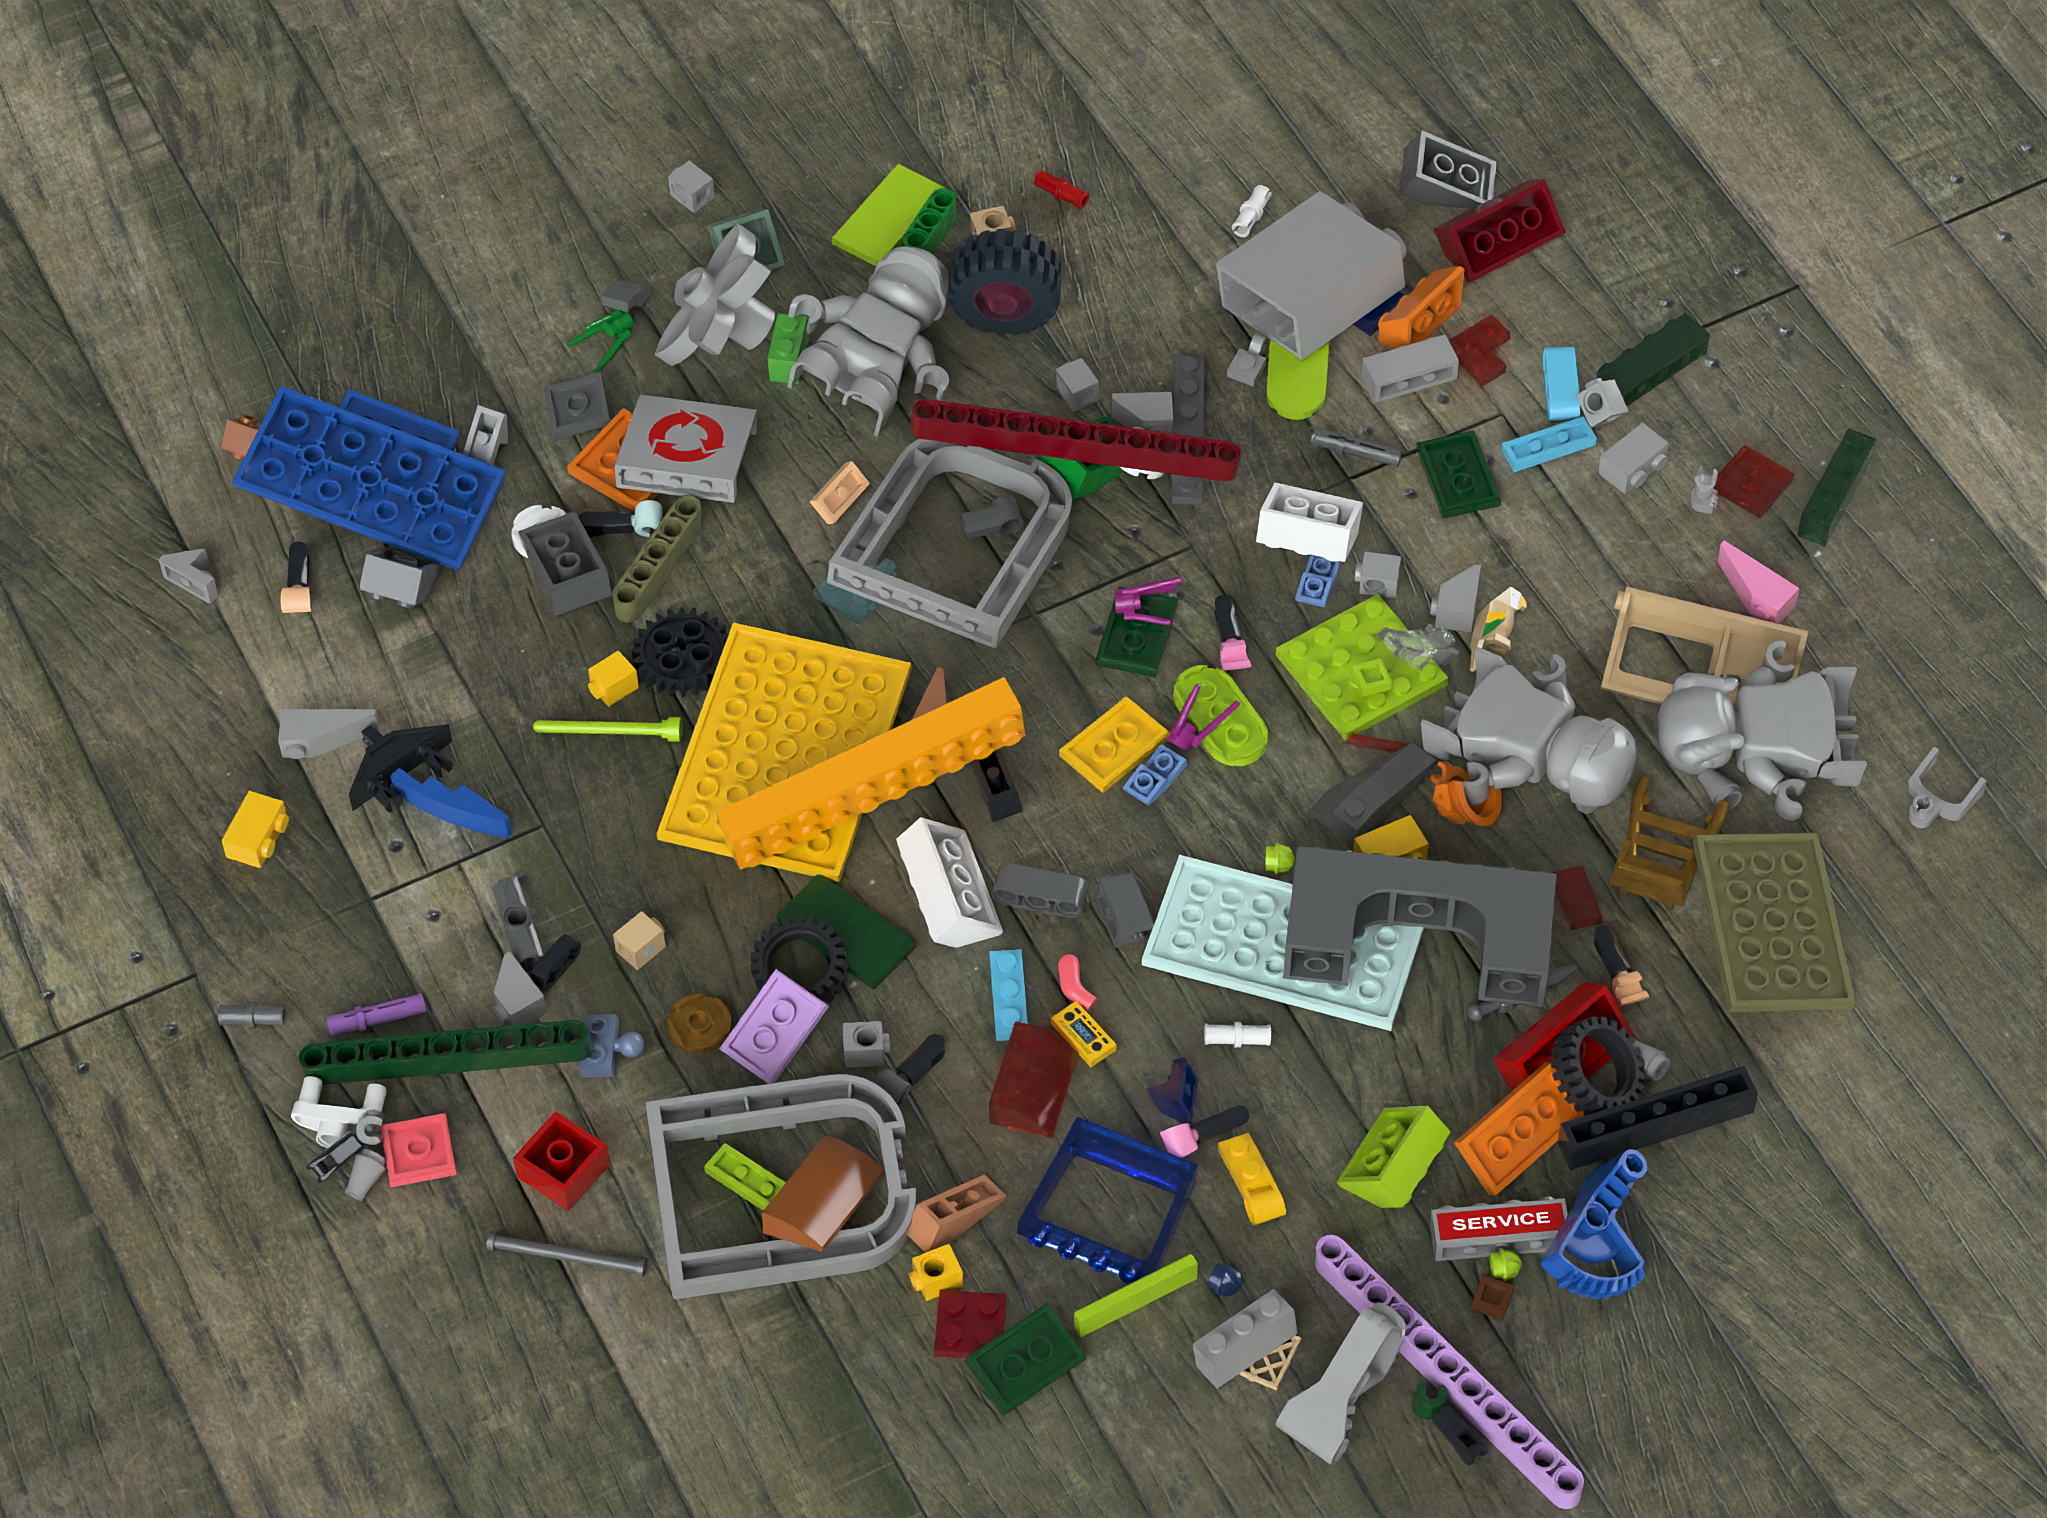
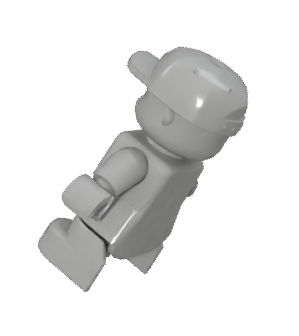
M901 246L889 251L877 263L874 274L870 276L867 292L862 293L857 299L841 295L823 300L820 303L816 297L802 294L792 300L788 313L790 318H795L800 314L810 317L806 327L808 334L818 329L820 320H823L824 323L836 324L828 328L814 345L802 351L791 368L787 387L791 389L805 370L827 383L825 392L827 396L831 394L834 388L844 393L843 405L846 406L849 400L853 398L879 411L874 432L876 437L879 436L892 415L897 402V391L901 374L908 360L917 374L914 394L921 392L922 385L931 384L938 389L936 398L939 401H943L949 384L947 372L942 367L936 365L933 345L928 339L919 334L927 329L933 321L939 320L946 309L949 300V270L933 254L920 248Z
M1476 646L1474 649L1476 683L1471 696L1469 697L1456 691L1454 694L1455 705L1459 710L1449 706L1444 708V728L1424 719L1421 721L1424 751L1445 761L1451 760L1455 756L1464 757L1469 761L1467 763V772L1470 782H1462L1468 805H1477L1484 802L1490 793L1489 786H1493L1495 790L1518 787L1526 781L1538 783L1547 772L1550 783L1558 790L1570 794L1571 802L1575 803L1578 811L1589 814L1599 806L1608 805L1615 801L1627 788L1636 767V742L1629 730L1611 718H1606L1602 721L1582 715L1572 718L1575 703L1566 687L1565 661L1558 654L1551 656L1550 675H1543L1539 670L1532 672V686L1513 665H1507L1501 656Z

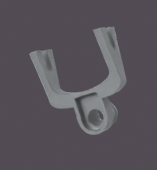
M1933 747L1908 780L1907 789L1914 798L1909 809L1908 817L1910 823L1917 828H1927L1939 815L1951 821L1960 820L1984 795V787L1987 780L1981 777L1960 804H1952L1938 798L1921 783V780L1937 764L1938 759L1936 757L1939 755V749Z

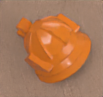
M1439 761L1437 766L1441 767L1442 776L1440 774H1432L1430 777L1431 781L1436 784L1433 801L1438 809V814L1455 824L1470 822L1475 825L1490 826L1495 823L1502 807L1501 789L1494 790L1493 786H1489L1490 793L1484 802L1477 805H1468L1462 784L1463 781L1470 782L1468 774L1462 768L1452 766L1447 761Z

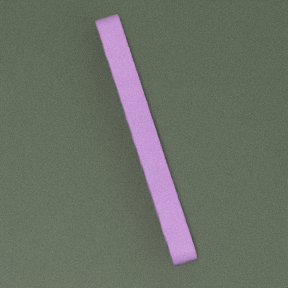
M1326 1235L1320 1238L1317 1242L1315 1253V1267L1319 1274L1359 1313L1366 1308H1371L1375 1304L1370 1301L1371 1299H1380L1383 1301L1382 1304L1396 1310L1399 1313L1398 1315L1404 1319V1323L1407 1324L1399 1352L1437 1390L1444 1385L1447 1391V1399L1553 1504L1562 1509H1571L1577 1506L1581 1499L1584 1484L1582 1473L1343 1239L1335 1235ZM1334 1254L1337 1257L1330 1259L1326 1258L1324 1255ZM1356 1276L1360 1278V1280L1351 1281L1347 1279V1277ZM1419 1344L1428 1345L1430 1348L1427 1350H1422L1416 1346ZM1448 1367L1454 1371L1452 1373H1445L1440 1369ZM1472 1390L1478 1395L1468 1396L1464 1394V1391ZM1494 1413L1498 1414L1502 1418L1494 1420L1489 1418L1487 1415ZM1521 1437L1526 1442L1516 1443L1511 1438ZM1540 1460L1546 1461L1550 1466L1541 1467L1535 1462ZM1560 1485H1571L1574 1488V1490H1563L1562 1488H1560Z

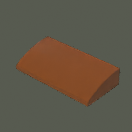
M825 1135L762 1212L763 1233L823 1252L882 1178L884 1168L860 1150Z

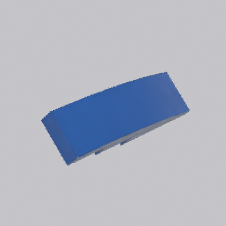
M400 768L391 775L393 790L420 810L446 822L476 832L509 838L512 835L509 816L463 784L453 792L432 776L421 784Z

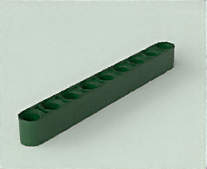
M565 1020L313 1043L305 1046L300 1051L298 1059L305 1077H317L322 1080L323 1085L578 1062L590 1056L593 1046L587 1027L583 1022L579 1020ZM574 1039H580V1040L577 1041V1042L570 1043V1042L573 1041ZM542 1042H548L545 1045L538 1046ZM509 1045H515L512 1048L506 1049ZM477 1048H483L480 1051L474 1052ZM448 1050L450 1051V1052L447 1053V1054H444V1055L441 1054V1053H443L444 1051H448ZM418 1053V1055H416L415 1057H409L412 1054ZM386 1056L382 1060H377L380 1057ZM321 1062V1063L318 1064L317 1066H312V1065H314L315 1063Z

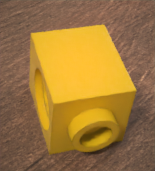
M950 1244L912 1258L913 1271L909 1273V1277L915 1291L921 1290L926 1301L939 1297L940 1290L954 1291L963 1287V1272ZM932 1271L941 1272L938 1276L928 1275Z

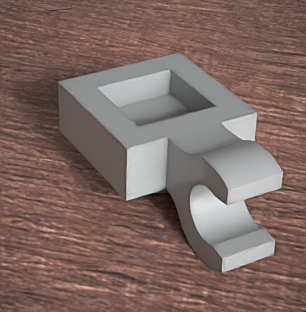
M1256 332L1251 340L1248 351L1239 348L1227 369L1228 378L1253 387L1255 386L1266 367V358L1262 357L1267 348V345L1264 344L1267 339L1266 335Z

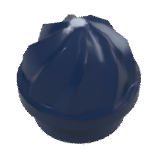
M1217 1263L1210 1275L1208 1288L1215 1290V1294L1218 1296H1232L1237 1293L1242 1287L1240 1272L1232 1264L1227 1263L1223 1265Z

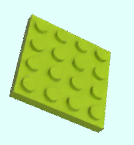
M1379 594L1276 647L1275 655L1345 741L1348 738L1350 739V733L1359 734L1448 685L1449 678ZM1381 658L1392 680V689L1362 697L1351 674L1352 666Z

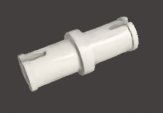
M1263 185L1256 186L1249 200L1245 201L1240 207L1241 213L1232 225V230H1235L1234 233L1237 236L1247 237L1254 223L1261 219L1263 208L1272 195L1267 187Z
M1234 1022V1025L1205 1024L1204 1042L1205 1045L1233 1044L1234 1048H1241L1242 1044L1270 1046L1271 1025H1242L1241 1022Z

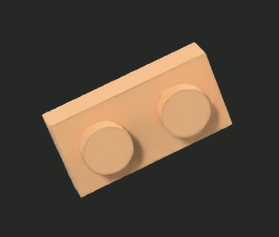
M852 461L845 462L813 497L810 503L827 524H833L870 483Z

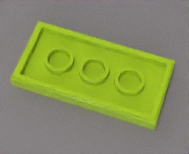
M897 164L832 237V244L876 266L889 251L902 245L905 232L930 195L935 190L945 187Z

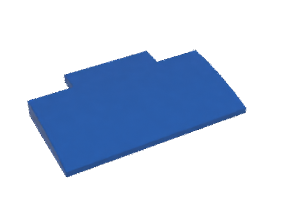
M280 386L232 481V485L459 571L504 484L505 470L453 451L460 438V431L348 389L340 407H336Z

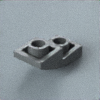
M628 280L618 281L601 295V305L628 312L633 306L641 307L654 292V287Z

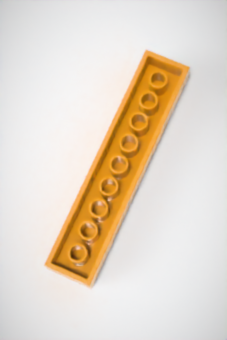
M1005 677L996 680L717 811L724 840L740 870L746 867H755L771 855L785 853L793 845L803 840H812L818 837L822 831L833 826H842L854 816L872 812L880 804L888 800L899 799L908 791L918 786L931 784L939 776L948 772L954 773L959 771L965 764L973 760L984 759L990 756L993 751L1003 746L1016 744L1022 737L1026 736L1021 705Z

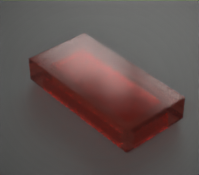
M1583 865L1552 872L1556 874L1555 890L1570 930L1601 924L1602 915Z

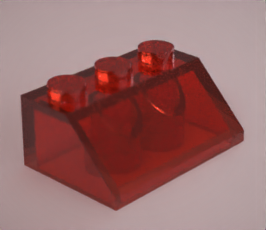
M1015 1021L989 1101V1123L1053 1138L1079 1052L1047 1028Z

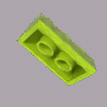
M1428 1105L1384 1108L1336 1183L1339 1187L1380 1208L1403 1207L1410 1201L1412 1192L1419 1181L1427 1174L1428 1167L1435 1156L1443 1149L1444 1142L1451 1132Z

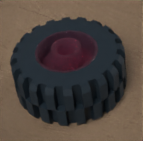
M997 229L996 232H990V230L983 231L979 236L974 234L966 239L965 242H962L952 254L948 284V301L950 306L961 320L965 319L968 325L973 328L977 326L983 332L993 331L997 335H1004V333L1017 335L1025 330L1031 332L1038 325L1043 326L1055 315L1060 305L1062 264L1059 261L1058 255L1053 249L1051 250V247L1045 241L1040 242L1037 236L1032 234L1025 235L1019 230L1009 232L1006 229Z

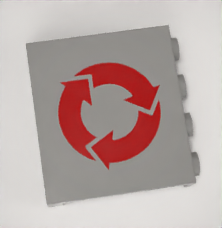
M640 394L615 463L616 487L678 496L691 495L700 499L734 503L737 496L736 476L750 434L757 435V410Z

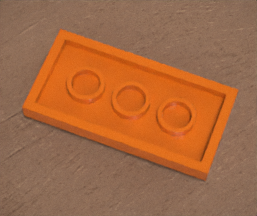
M1551 1062L1542 1064L1454 1142L1489 1196H1496L1558 1141L1561 1123L1586 1116L1584 1111L1578 1112L1573 1108L1575 1102L1570 1104L1564 1099L1567 1095L1566 1091L1563 1093L1559 1092L1557 1087L1561 1085V1081H1554L1552 1074L1557 1072V1069L1551 1068Z

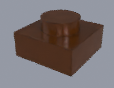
M1482 1275L1472 1301L1471 1310L1504 1320L1515 1286Z

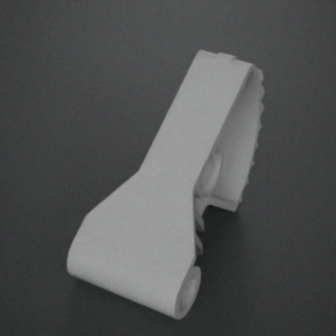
M1381 1302L1374 1304L1371 1308L1364 1309L1358 1316L1321 1380L1288 1400L1277 1419L1276 1427L1330 1465L1336 1464L1349 1445V1440L1345 1436L1346 1430L1352 1429V1421L1347 1415L1355 1413L1356 1407L1354 1403L1362 1393L1386 1377L1396 1360V1355L1400 1351L1405 1335L1404 1319L1398 1315L1399 1313Z

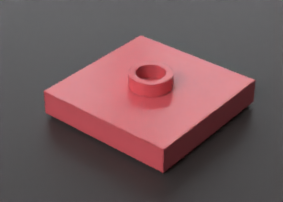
M446 1113L381 1125L391 1187L457 1175Z

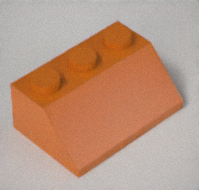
M1461 266L1434 270L1427 278H1422L1409 295H1404L1390 313L1386 312L1378 322V341L1393 350L1402 345L1424 341L1461 307L1465 269Z

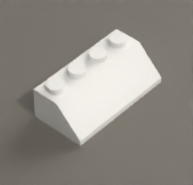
M920 817L896 841L933 941L957 948L1001 935L1003 933L1002 926L966 831Z

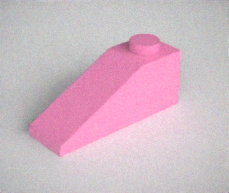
M1725 540L1720 544L1717 562L1748 612L1757 619L1780 624L1796 607L1799 587Z

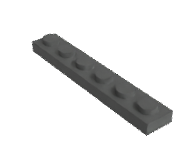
M1175 355L1173 434L1203 438L1204 355ZM1172 474V504L1202 505V478Z

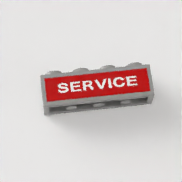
M1544 1197L1537 1201L1528 1202L1510 1200L1504 1204L1488 1205L1486 1203H1477L1471 1207L1455 1208L1453 1206H1443L1439 1209L1431 1210L1430 1232L1435 1261L1489 1257V1253L1498 1252V1248L1513 1250L1516 1254L1546 1252L1568 1216L1565 1198L1554 1199L1552 1197Z

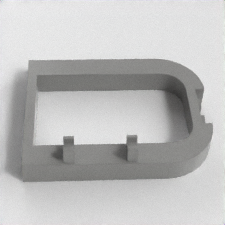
M918 439L908 445L900 454L829 561L827 583L996 649L1066 536L1072 506L1070 489L1066 481L1055 469L1037 459L1029 466L982 447ZM957 471L975 476L1022 494L1031 499L1038 507L1035 515L976 609L875 570L877 559L896 530L901 529L905 523L907 513L926 484L935 475L943 472Z
M835 1074L645 1102L673 1300L869 1270L891 1259L909 1239L907 1234L912 1221V1215L916 1209L915 1188L908 1189L905 1169L899 1170L897 1159L903 1158L900 1139H906L905 1123L901 1111L893 1098L872 1081L854 1075ZM838 1117L858 1118L867 1122L875 1130L880 1142L888 1192V1205L883 1215L874 1223L861 1228L839 1231L823 1252L781 1239L680 1254L665 1143L704 1137L705 1141L718 1140L717 1135L783 1126V1130L796 1128L797 1123Z

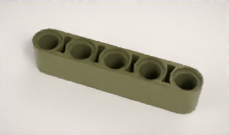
M684 495L674 502L615 586L612 596L615 615L620 621L629 623L641 617L702 529L701 502L695 496Z

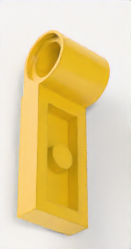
M1249 1132L1218 1142L1219 1153L1244 1199L1245 1209L1252 1225L1255 1226L1286 1215L1282 1195Z

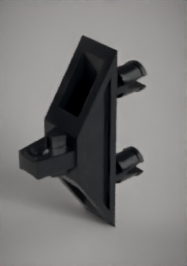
M449 724L396 730L384 736L372 725L362 730L363 742L368 747L365 748L366 753L349 792L352 811L373 797L389 813L393 812L391 802L400 807L403 798L390 787L392 784L391 775L398 768L408 773L425 762L439 778L443 777L441 767L450 772L453 763L440 752L441 749L452 742Z

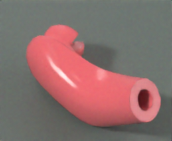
M1065 954L1058 961L1062 992L1069 1000L1077 1001L1085 1010L1089 1011L1096 1003L1097 997L1087 991L1081 984L1078 958L1072 954Z

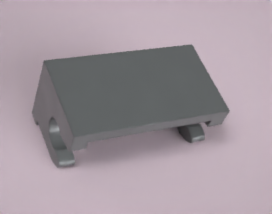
M1127 873L1100 878L1094 898L1114 947L1118 948L1121 945L1145 940L1144 931L1151 930L1154 923L1134 874Z

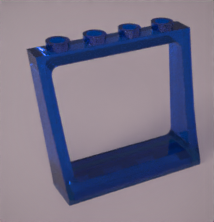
M1076 1117L1054 1160L1018 1220L1017 1234L1026 1237L1028 1242L1035 1247L1049 1246L1056 1249L1064 1259L1073 1260L1076 1257L1088 1262L1090 1268L1096 1272L1111 1271L1118 1274L1124 1283L1131 1284L1159 1270L1195 1187L1198 1164ZM1082 1157L1175 1194L1170 1210L1148 1259H1138L1038 1218L1073 1158Z

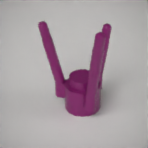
M1183 577L1165 579L1131 588L1114 589L1116 614L1124 613V620L1135 619L1171 625L1172 622L1169 619L1135 613L1134 610L1140 609V596L1175 590V584L1183 582Z
M1196 684L1190 692L1177 722L1171 728L1166 739L1186 752L1190 745L1197 749L1201 741L1240 705V702L1235 701L1196 736L1194 733L1197 728L1186 722V718L1201 688L1199 684Z

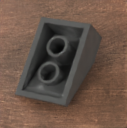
M1421 130L1404 148L1399 194L1423 204L1473 209L1493 198L1497 162Z
M575 511L518 531L540 588L554 616L612 596L608 570Z

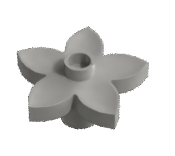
M737 223L719 244L706 269L702 267L694 268L677 281L674 301L681 309L665 329L655 351V356L673 366L689 357L698 346L711 355H719L728 337L747 350L755 348L766 337L774 322L775 313L771 308L754 298L753 295L762 286L771 271L753 258L756 248V239L753 233Z

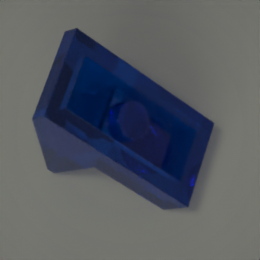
M1182 1057L1173 1060L1171 1075L1168 1076L1167 1083L1149 1087L1147 1091L1161 1113L1182 1124H1192L1199 1080L1187 1059Z

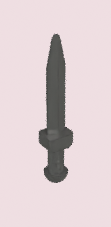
M1571 964L1548 970L1546 988L1562 981L1577 969V965ZM1483 1001L1477 1005L1472 1003L1467 1009V1014L1471 1020L1481 1021L1482 1016L1497 1009L1500 1013H1507L1513 1010L1514 1004Z

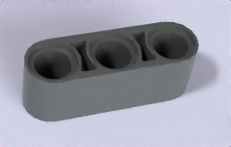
M1005 863L999 867L992 891V898L996 902L1007 906L1076 918L1082 913L1089 884L1078 876Z

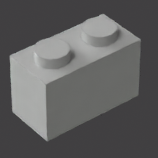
M1642 422L1601 455L1599 474L1622 493L1626 494L1634 487H1640L1651 473L1660 471L1666 465L1669 443Z

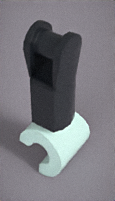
M646 500L640 502L635 507V515H632L631 510L586 511L581 513L578 518L589 537L604 534L633 533V527L637 534L650 537L651 527L656 529L663 519V507L657 501Z

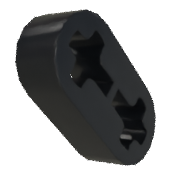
M567 934L562 935L535 965L531 974V980L544 990L551 988L575 961L580 953L581 943Z

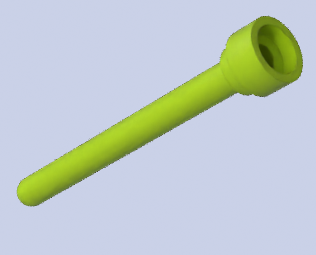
M668 717V720H662L661 723L537 720L533 724V729L538 733L661 735L662 738H667L668 742H681L683 720L682 717Z

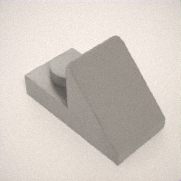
M478 405L463 455L493 466L500 443L508 444L507 414Z
M205 549L167 554L159 558L160 567L165 579L209 604H212L218 597L215 578L206 571L210 563Z

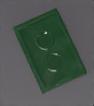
M1474 430L1416 443L1418 456L1442 519L1501 506L1500 495Z
M1160 594L1140 596V609H1135L1134 611L1135 613L1169 619L1173 623L1178 606V598ZM1114 599L1096 656V665L1156 678L1172 623L1171 625H1163L1135 619L1124 620V613L1116 614Z
M1046 1303L972 1353L964 1361L1002 1416H1005L1084 1362L1087 1357L1049 1303Z

